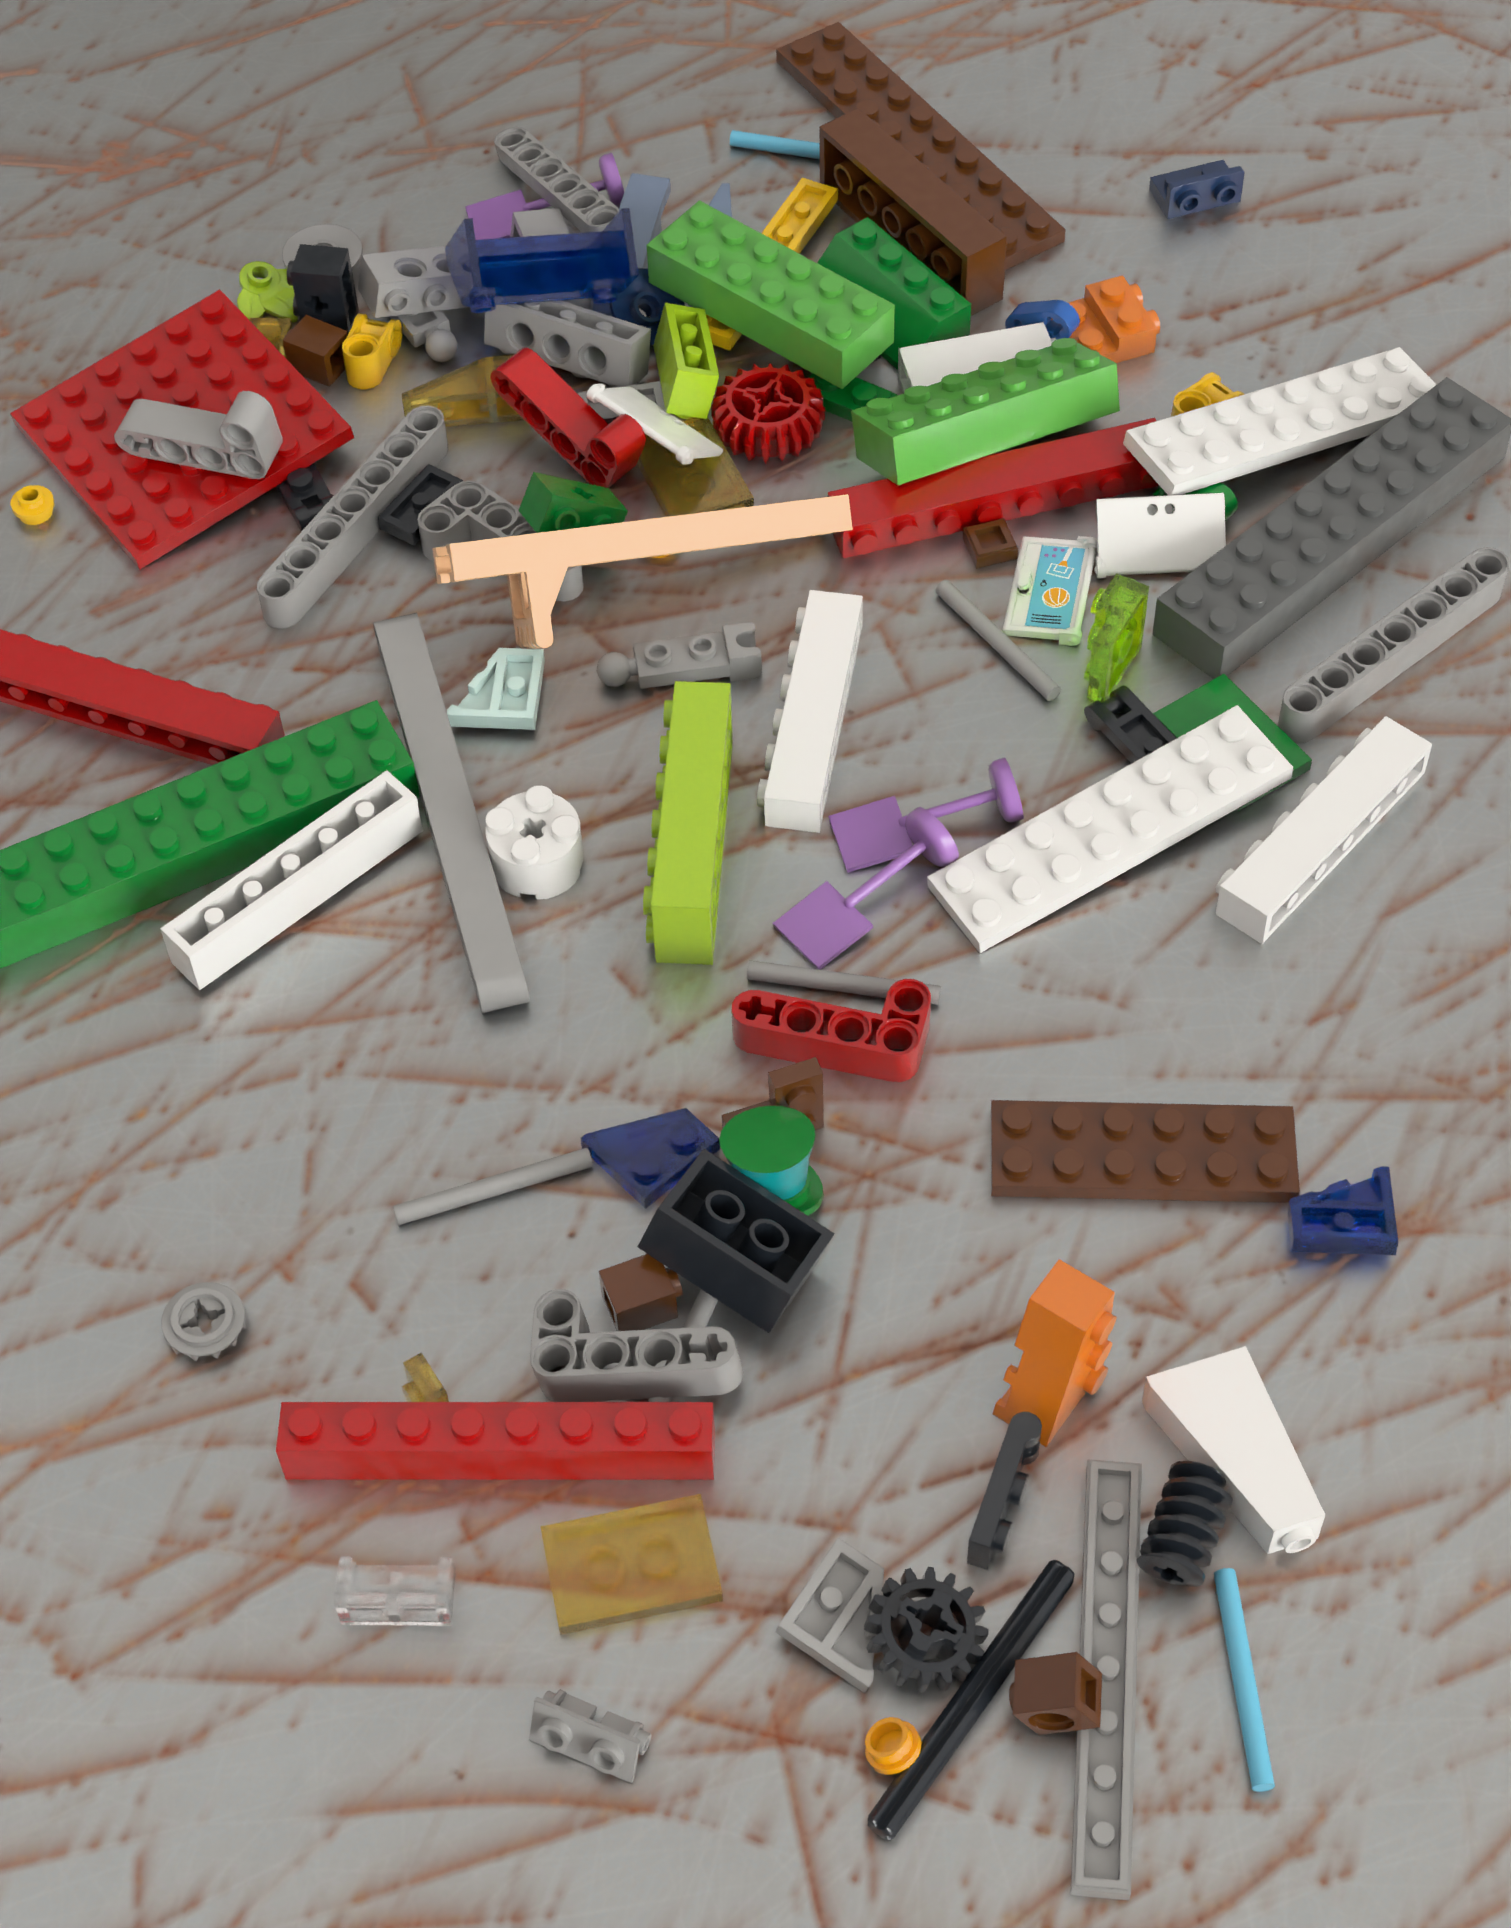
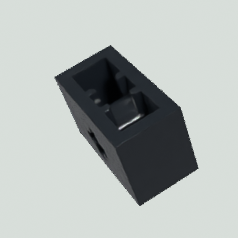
M300 244L295 260H290L287 267V283L289 286H293L295 294L293 299L294 316L299 317L301 321L305 315L346 330L347 334H349L353 321L359 312L348 248Z

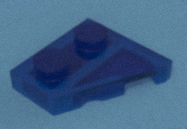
M687 1108L586 1133L580 1138L582 1149L588 1148L591 1158L645 1209L678 1183L703 1149H706L713 1155L720 1150L719 1137Z
M1381 1166L1373 1169L1372 1178L1352 1185L1347 1179L1328 1185L1323 1191H1311L1291 1198L1288 1207L1291 1252L1396 1255L1399 1241L1389 1167Z

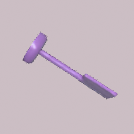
M611 152L599 158V168L603 180L590 184L598 191L606 189L609 201L619 209L625 192L614 156ZM520 189L465 206L475 242L510 239L513 212L540 210L551 205L543 198L526 203Z
M1005 757L995 760L989 765L991 790L927 809L936 818L996 800L998 809L1005 821L1011 823L1024 819L1019 792ZM895 796L828 816L847 873L895 859L912 846L905 827L907 815L902 817Z
M917 807L906 817L905 827L913 845L848 897L844 898L828 881H825L773 922V927L816 969L821 970L873 928V924L854 906L918 855L922 854L928 861L939 867H945L958 859L959 852L952 836L944 825L927 809Z

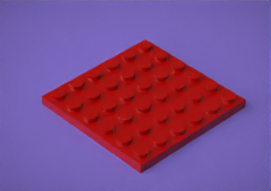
M220 289L10 413L17 428L140 570L287 480L289 473L298 468H307L354 439L351 426ZM251 391L261 395L270 403L283 438V443L266 475L261 479H252L131 455L118 446L114 435L131 404L136 399H147L227 414L239 392Z

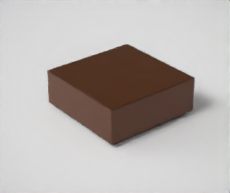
M1004 518L963 528L962 538L976 569L1018 559V547Z

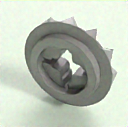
M214 1282L196 1283L182 1289L170 1299L162 1314V1332L165 1340L172 1347L176 1355L179 1353L189 1355L195 1362L200 1356L211 1355L218 1359L223 1349L229 1345L236 1347L238 1335L241 1330L246 1329L245 1309L240 1297L229 1287ZM202 1308L204 1314H207L208 1318L213 1320L211 1321L212 1329L210 1334L206 1335L197 1326V1317H199L197 1309Z

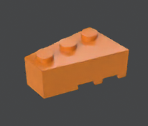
M1059 1259L1029 1298L1014 1345L1021 1349L1023 1354L1018 1368L1012 1364L1007 1368L1003 1380L1011 1386L1004 1396L996 1402L992 1414L1009 1424L1012 1417L1017 1413H1033L1040 1419L1042 1424L1040 1444L1047 1447L1085 1393L1094 1395L1107 1376L1108 1367L1104 1366V1361L1112 1348V1342L1108 1340V1336L1117 1319L1112 1314L1115 1292Z

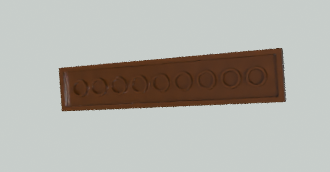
M840 22L829 25L776 49L777 63L835 118L859 108L869 118L875 120L892 138L900 141L904 148L914 157L924 162L929 170L944 183H948L967 203L975 206L979 213L990 223L999 227L1007 236L1005 270L1065 242L1066 229Z

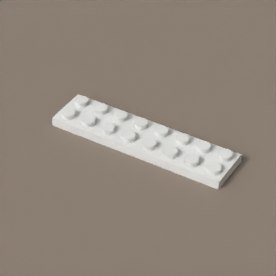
M1398 347L1126 430L1123 444L1168 496L1183 495L1371 435L1437 384Z
M1237 705L927 876V886L977 951L982 953L1291 779L1293 766Z

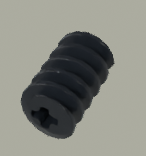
M1177 1461L1170 1467L1169 1481L1163 1486L1162 1499L1157 1502L1154 1512L1155 1518L1149 1523L1148 1537L1143 1540L1140 1549L1141 1556L1136 1560L1138 1566L1145 1573L1156 1579L1175 1585L1198 1587L1203 1585L1205 1580V1574L1200 1568L1210 1566L1212 1561V1555L1207 1549L1217 1547L1219 1536L1214 1530L1223 1528L1226 1517L1221 1511L1230 1509L1233 1499L1228 1492L1222 1489L1226 1485V1480L1215 1468L1200 1462Z

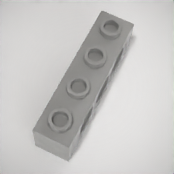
M514 238L362 254L358 290L375 318L484 306L485 299L506 283L529 290L532 266Z
M508 283L485 299L484 344L499 348L503 353L514 355L520 349L527 347L537 353L549 366L570 371L576 377L591 378L607 383L611 388L635 385L648 374L651 329Z

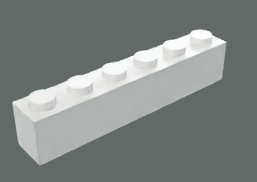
M810 590L806 608H798L795 632L800 634L799 641L791 640L788 654V667H793L791 675L784 674L781 684L780 700L785 701L784 709L776 708L773 736H777L776 744L768 743L766 750L765 771H770L768 780L760 779L757 792V806L764 807L765 826L820 833L863 626V596Z
M1387 716L1373 729L1366 728L1357 738L1353 750L1346 757L1340 755L1334 760L1327 772L1326 778L1319 785L1312 783L1306 789L1299 805L1293 812L1285 811L1276 821L1272 833L1264 841L1259 839L1253 843L1245 855L1244 862L1236 870L1230 868L1223 874L1216 886V893L1219 896L1215 914L1263 944L1422 777L1426 770L1432 743Z
M387 770L160 928L171 963L199 990L207 986L423 832L417 796Z

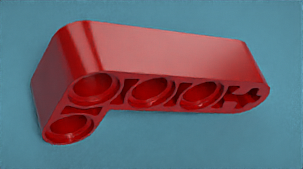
M527 347L520 349L491 372L490 379L496 392L589 484L609 488L636 466L646 444V436L640 424L627 414H621L608 424L532 349Z
M915 979L899 980L888 990L882 1013L878 1014L761 990H748L740 993L732 1002L733 1040L738 1048L751 1054L796 1063L816 1057L821 1068L890 1082H904L915 1076L920 1066L930 1029L931 993L928 987L921 981ZM798 1030H806V1032H796V1031H798ZM844 1040H855V1041H853V1042H845ZM893 1049H901V1050H904V1051L896 1052V1051H892V1050H893Z

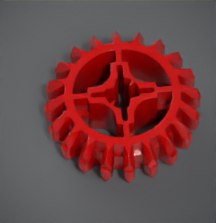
M770 362L768 367L759 368L756 364H753L750 371L738 368L735 377L725 376L724 384L716 389L713 404L711 405V416L713 419V429L716 436H719L723 447H730L733 455L745 453L748 461L755 457H762L766 464L770 457H777L783 462L786 454L798 457L802 448L811 449L814 439L820 438L823 421L825 420V407H823L821 389H818L815 385L814 378H805L802 370L791 372L788 364L781 368H774Z

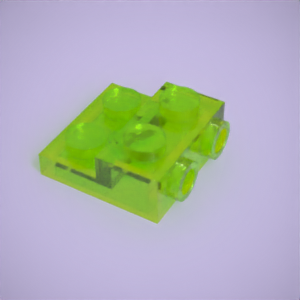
M1116 574L1106 589L1100 588L1097 591L1091 605V613L1095 615V622L1088 635L1087 649L1091 651V659L1085 670L1084 679L1089 681L1087 701L1092 703L1097 700L1104 702L1109 699L1110 692L1116 688L1142 647L1149 586L1132 578Z

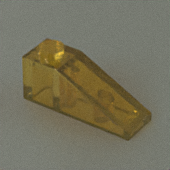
M512 355L483 357L402 393L404 416L414 408L429 405L442 411L445 427L524 420L496 392L490 379L491 372Z

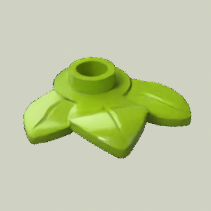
M254 261L243 266L239 273V284L242 290L237 298L238 309L252 323L259 320L265 312L289 322H297L298 317H295L293 313L295 294L293 286H289L287 283V269H276L271 264L263 261Z

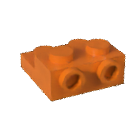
M1123 275L1085 285L1084 298L1068 302L1075 308L1080 318L1078 328L1069 338L1075 339L1083 346L1099 352L1100 355L1115 363L1155 352L1156 335L1160 333L1159 317L1155 310H1145L1140 287L1136 283L1129 285Z

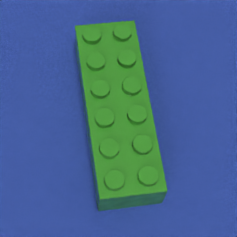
M700 200L646 245L649 283L694 308L705 309L706 314L841 389L847 386L894 343V304Z
M1061 338L1053 341L1049 347L1040 350L1020 351L1016 353L1015 358L1003 362L983 363L978 367V370L966 374L946 375L941 379V382L929 386L909 387L904 391V394L892 398L872 399L867 402V406L851 411L857 459L896 485H901L1119 412L1117 363L1100 355L1099 352L1083 346L1075 339Z

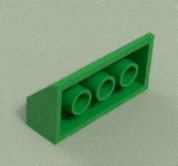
M869 217L837 233L817 262L821 266L895 305L894 343L881 356L897 370L898 348L970 335L971 303Z

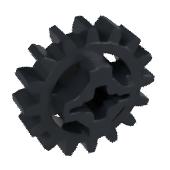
M927 1567L922 1579H917L911 1568L905 1569L900 1578L901 1585L894 1579L888 1578L881 1589L883 1595L875 1594L868 1607L874 1614L868 1616L864 1624V1630L877 1635L871 1638L866 1648L868 1653H883L884 1658L878 1667L881 1673L890 1670L892 1667L899 1671L896 1685L900 1687L910 1677L916 1679L919 1693H925L931 1680H935L942 1692L946 1691L952 1683V1675L963 1682L972 1670L969 1664L976 1665L984 1654V1650L978 1644L984 1643L989 1634V1629L976 1625V1623L981 1620L986 1611L984 1606H969L968 1600L974 1592L971 1587H967L960 1592L953 1588L956 1575L950 1573L943 1582L936 1580L934 1567ZM916 1597H926L925 1599L918 1601H914L911 1599ZM952 1613H953L954 1616L956 1617L958 1623L955 1622ZM922 1623L932 1628L930 1636L920 1631ZM893 1635H895V1636L898 1637V1640H899V1643H900V1645H901V1648L899 1647V1645H898L897 1642L895 1641ZM936 1657L942 1660L940 1662H923Z

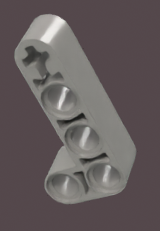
M251 391L239 392L227 414L147 399H136L131 404L114 435L118 446L131 455L252 479H261L266 475L283 443L272 406L264 397Z
M470 480L459 482L425 507L419 513L417 519L423 554L431 561H434L432 548L444 547L447 544L533 534L536 532L520 514L516 506L483 484ZM582 566L567 568L556 601H570L582 593L584 587Z
M566 1289L550 1290L543 1294L535 1304L530 1361L542 1392L548 1399L554 1402L722 1395L737 1388L742 1381L744 1372L735 1340L730 1332L722 1327L710 1326L590 1333L580 1301L571 1291ZM569 1320L562 1325L556 1326L560 1321ZM672 1360L665 1366L655 1367L661 1361ZM618 1363V1365L611 1369H603L609 1364ZM566 1365V1367L560 1371L551 1372L558 1366Z

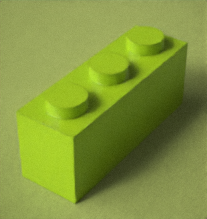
M665 303L653 346L666 413L673 414L682 419H691L693 417L707 419L718 383L719 372L705 309Z

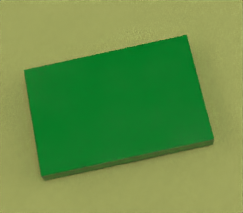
M1222 674L1153 714L1176 738H1179L1238 705L1293 766L1292 778L1239 807L1237 810L1240 811L1309 771L1312 759L1225 674Z

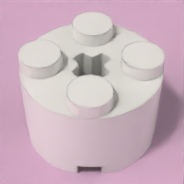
M533 786L526 792L505 799L487 813L486 839L489 857L497 884L504 891L520 898V893L533 894L536 899H548L564 893L576 883L583 863V844L578 814L568 801L553 794L548 787Z

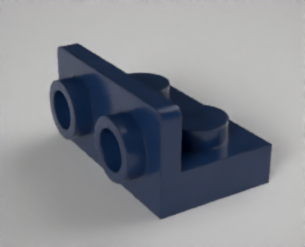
M1223 159L1150 177L1149 190L1166 218L1171 219L1241 202L1245 172L1241 166L1229 168Z

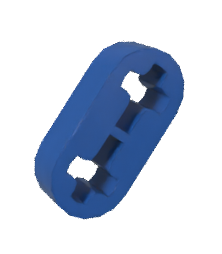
M1063 300L1024 302L1019 304L1005 321V327L1008 329L1044 322L1050 338H1056L1057 340L1069 338L1078 328L1080 318L1075 308Z

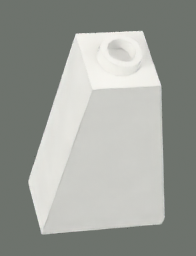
M1044 322L898 348V381L904 394V391L909 387L929 386L941 382V379L949 374H966L978 370V367L986 362H1003L1015 358L1016 353L1020 351L1040 350L1049 347L1056 338H1050Z
M1246 1346L1146 1377L1142 1403L1147 1413L1188 1461L1200 1462L1211 1466L1223 1475L1226 1485L1222 1489L1228 1492L1233 1499L1229 1510L1267 1554L1283 1549L1287 1553L1299 1552L1311 1546L1318 1539L1325 1513Z

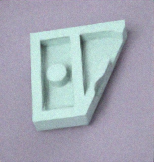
M498 648L487 661L486 669L477 673L468 684L469 693L458 706L452 704L447 709L451 727L535 730L545 664L544 649Z

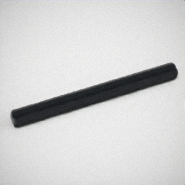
M1051 1560L1045 1566L986 1649L981 1659L976 1663L922 1739L921 1751L916 1761L909 1768L897 1774L868 1815L867 1825L875 1834H878L885 1840L894 1839L1015 1667V1660H1019L1072 1586L1075 1574L1068 1566L1058 1560Z

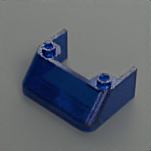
M629 208L621 209L601 232L475 240L473 218L464 219L445 247L447 266L461 304L471 307V312L473 313L493 311L496 309V305L592 298L595 304L610 303L616 301L617 294L622 293L639 275Z

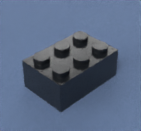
M703 1149L657 1208L637 1247L767 1333H770L814 1270L835 1233L706 1149Z

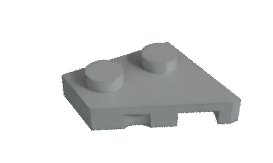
M837 1538L776 1629L777 1634L863 1693L867 1692L874 1677V1670H872L874 1653H868L866 1647L871 1638L877 1635L865 1631L864 1624L868 1616L874 1614L868 1608L874 1595H882L884 1568L840 1538Z

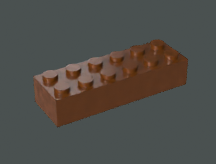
M859 108L819 126L820 183L838 188L837 206L856 223L869 217L971 303V316L1003 300L1007 236L999 227L990 223L979 213L975 206L967 203L948 183H944L929 170L924 162L914 157L904 148L900 141L892 138L875 120L869 118Z

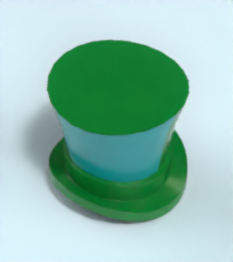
M769 1105L746 1110L734 1116L726 1123L721 1130L719 1142L720 1148L730 1166L807 1216L814 1213L821 1206L824 1198L822 1182L814 1169L809 1165L816 1136L815 1128L805 1114L793 1108Z

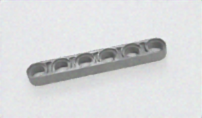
M512 127L501 131L495 136L494 144L500 161L552 207L559 208L562 215L591 241L595 243H608L616 240L623 234L624 225L618 207L526 129Z

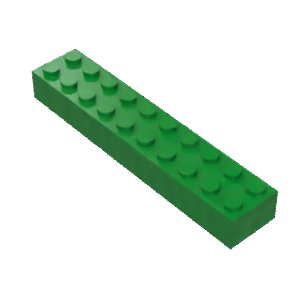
M372 701L1 849L0 969L246 869L386 770L419 798L414 762L378 701Z

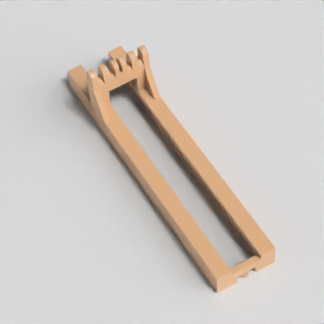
M847 494L447 544L444 547L432 548L437 584L507 575L516 643L519 648L540 649L548 648L553 643L550 614L568 567L826 535L853 530L849 496Z

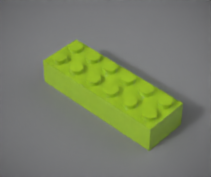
M675 681L673 700L664 701V728H670V730L667 729L666 736H661L660 764L666 765H663L662 772H657L656 801L660 802L658 809H653L651 824L652 838L656 839L654 847H649L647 873L648 876H651L650 886L644 887L643 914L647 915L646 943L654 944L656 963L713 965L733 750L731 683Z

